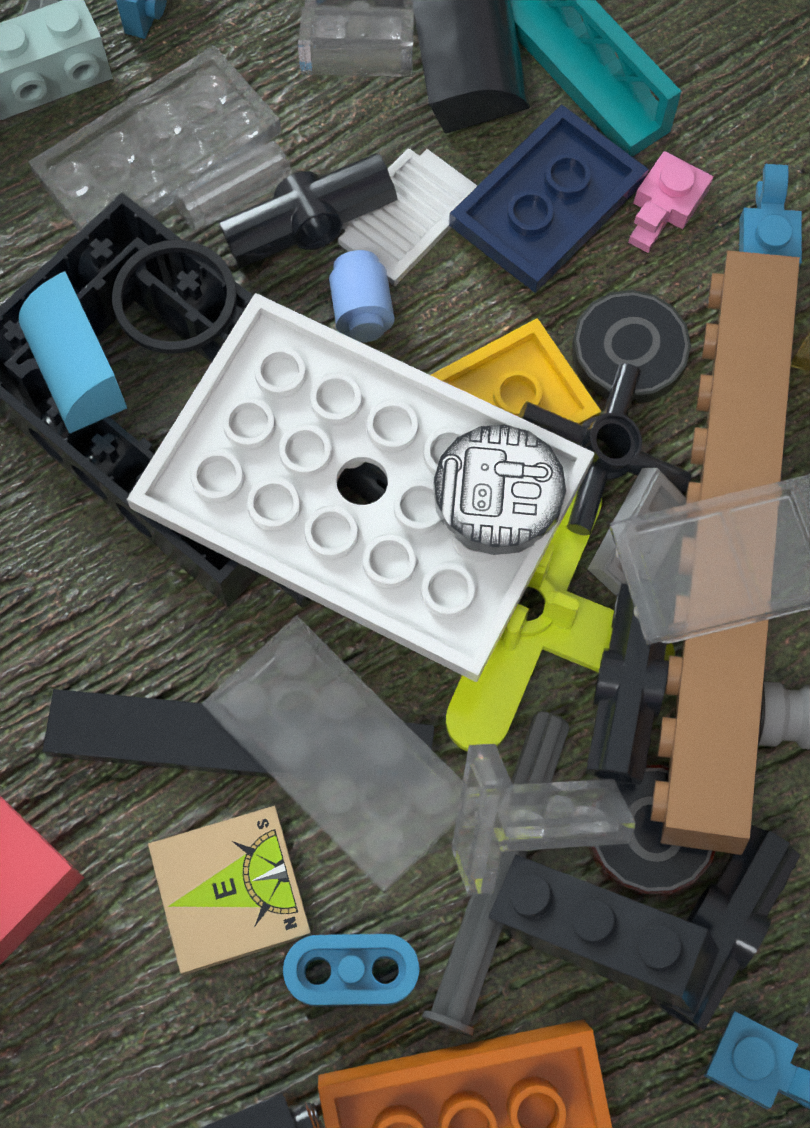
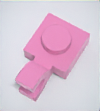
M664 151L636 192L633 204L641 207L634 221L637 227L630 235L628 243L649 253L667 222L683 230L709 191L714 176Z

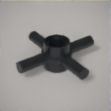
M626 363L618 365L603 415L592 417L582 425L528 401L524 403L518 417L595 453L592 464L578 489L567 524V529L579 535L591 534L607 481L616 480L627 472L638 476L642 468H658L682 494L686 491L688 483L691 481L690 472L641 451L642 436L640 430L627 417L641 375V370L634 365ZM597 439L602 440L609 446L612 458L607 457L600 451Z

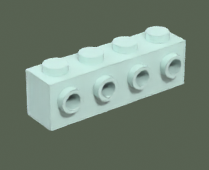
M62 0L0 23V120L113 79L100 33L84 0Z

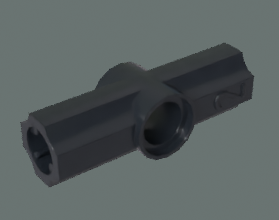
M375 153L322 177L311 171L294 173L277 186L273 198L218 222L239 269L296 244L304 250L322 248L339 236L344 223L395 202L398 198L385 162L380 154L377 155Z
M645 582L621 583L619 594H617L611 624L612 632L609 648H604L594 694L593 705L598 707L585 774L597 777L602 781L621 785H641L646 772L653 719L659 716L667 681L669 661L664 660L675 599L674 593L666 591L660 585Z
M751 825L750 839L742 855L731 854L716 883H710L687 919L688 922L708 929L720 949L695 1015L651 997L650 1000L657 1004L661 1010L698 1031L706 1029L737 970L742 971L760 947L771 924V919L767 916L776 899L785 888L792 870L797 866L796 863L801 854L795 851L788 841L769 830H763Z

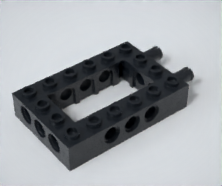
M121 192L0 306V413L229 607L262 574L130 508L127 498L155 455L153 445L144 437L140 441L135 439L117 424L111 416L69 433L19 324V312L30 294L49 279L62 272H66L96 337H98L117 319L113 309L112 292L116 277L123 265L138 251L152 244L168 240H182ZM166 253L149 259L133 272L123 292V310L125 311L135 301L182 340H187L205 332L216 322L225 306L227 287L220 272L209 261L189 253ZM236 282V307L228 326L212 342L196 349L199 354L211 363L253 297L252 294ZM364 462L356 468H345L338 478L337 488L339 491L341 488L348 486L371 504L384 495L388 482L385 473L378 466ZM272 580L295 599L300 607H306L313 601Z

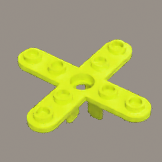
M577 492L527 586L538 590L545 600L543 613L534 620L526 621L529 608L518 604L478 682L462 675L446 713V729L451 740L465 751L484 753L495 749L503 742L542 650L599 673L604 648H609L614 610L567 591L590 535H579L567 529ZM601 499V502H600V505H599V508H598V511H597V515H596V518H595V521H594L592 530H593V528H594V525H595V523H596V520H597V518H598V516H599V513H600V510H601L602 499ZM669 637L667 639L664 660H669V655L675 656L674 646Z

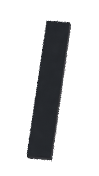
M53 689L42 752L50 757L428 793L434 725Z

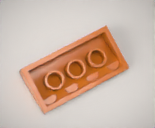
M584 1019L318 1075V1091L325 1128H612L593 1030Z

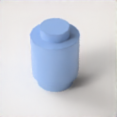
M355 250L344 253L334 261V270L329 276L336 328L339 333L359 342L377 340L394 324L387 270L379 262L378 257L370 251Z

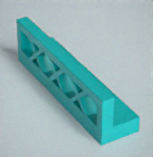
M510 0L518 41L610 141L633 157L671 132L682 91L596 0ZM651 91L659 98V102L651 94Z

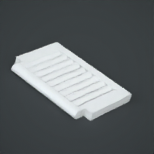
M407 149L388 168L389 175L395 186L397 201L344 223L341 230L342 235L338 238L339 245L348 252L365 250L374 253L378 257L379 262L385 266L388 282L394 287L451 229L449 226V213L477 187L476 184L428 149L420 156L411 149Z

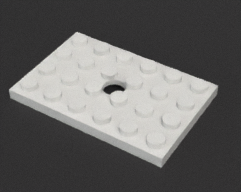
M255 293L128 496L127 501L132 510L478 682L590 468L595 453ZM506 424L532 432L552 448L563 466L566 494L558 522L548 534L546 533L543 538L535 541L533 546L520 553L491 555L466 547L455 538V534L447 528L445 522L443 525L435 508L433 480L441 455L457 437L480 426ZM364 462L372 463L378 466L387 477L388 486L384 495L376 502L367 505L353 504L344 499L337 488V481L345 468H356Z

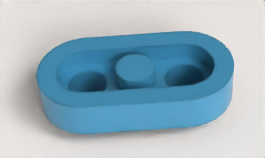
M312 935L299 940L288 951L283 965V977L291 994L297 1000L309 1006H388L403 1001L413 992L419 977V962L412 946L396 935ZM384 958L393 960L399 968L397 978L388 984L378 982L372 974L375 963ZM314 960H324L331 966L330 978L320 985L312 984L306 978V969Z

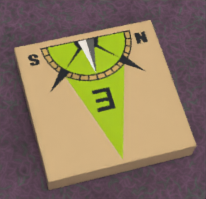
M275 806L148 843L180 974H190L312 936Z

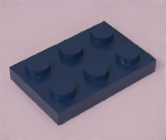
M561 104L449 213V226L536 293L638 190L646 178L649 169Z

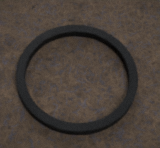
M185 240L163 241L138 251L119 271L112 292V303L116 318L127 336L146 349L166 354L190 352L216 339L232 319L237 299L234 278L225 261L208 247ZM181 252L197 255L209 261L217 268L227 287L225 306L216 322L198 336L173 342L150 338L134 328L123 310V292L133 272L144 262L162 254Z

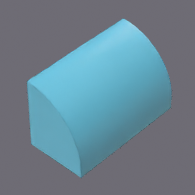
M66 272L54 276L34 290L23 303L19 312V324L69 433H72L127 409V405L115 375Z

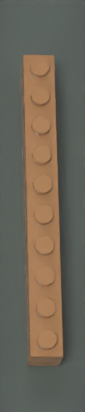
M727 250L723 274L712 273L707 308L718 309L717 324L706 323L702 359L713 360L712 374L700 375L696 411L707 412L706 428L695 427L690 459V464L702 465L700 483H688L684 519L696 520L694 539L682 538L678 567L679 576L690 577L688 596H676L671 631V634L683 635L681 657L669 655L668 675L665 686V694L677 696L675 717H662L658 756L670 758L668 781L655 780L651 809V821L663 822L661 843L742 855L750 839L800 257Z

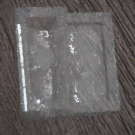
M305 0V7L301 9L298 39L301 74L413 77L415 15L412 0Z

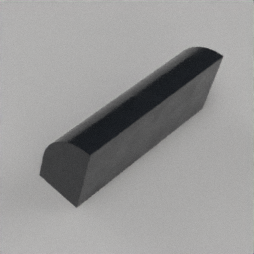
M412 0L428 102L445 134L530 108L510 0Z

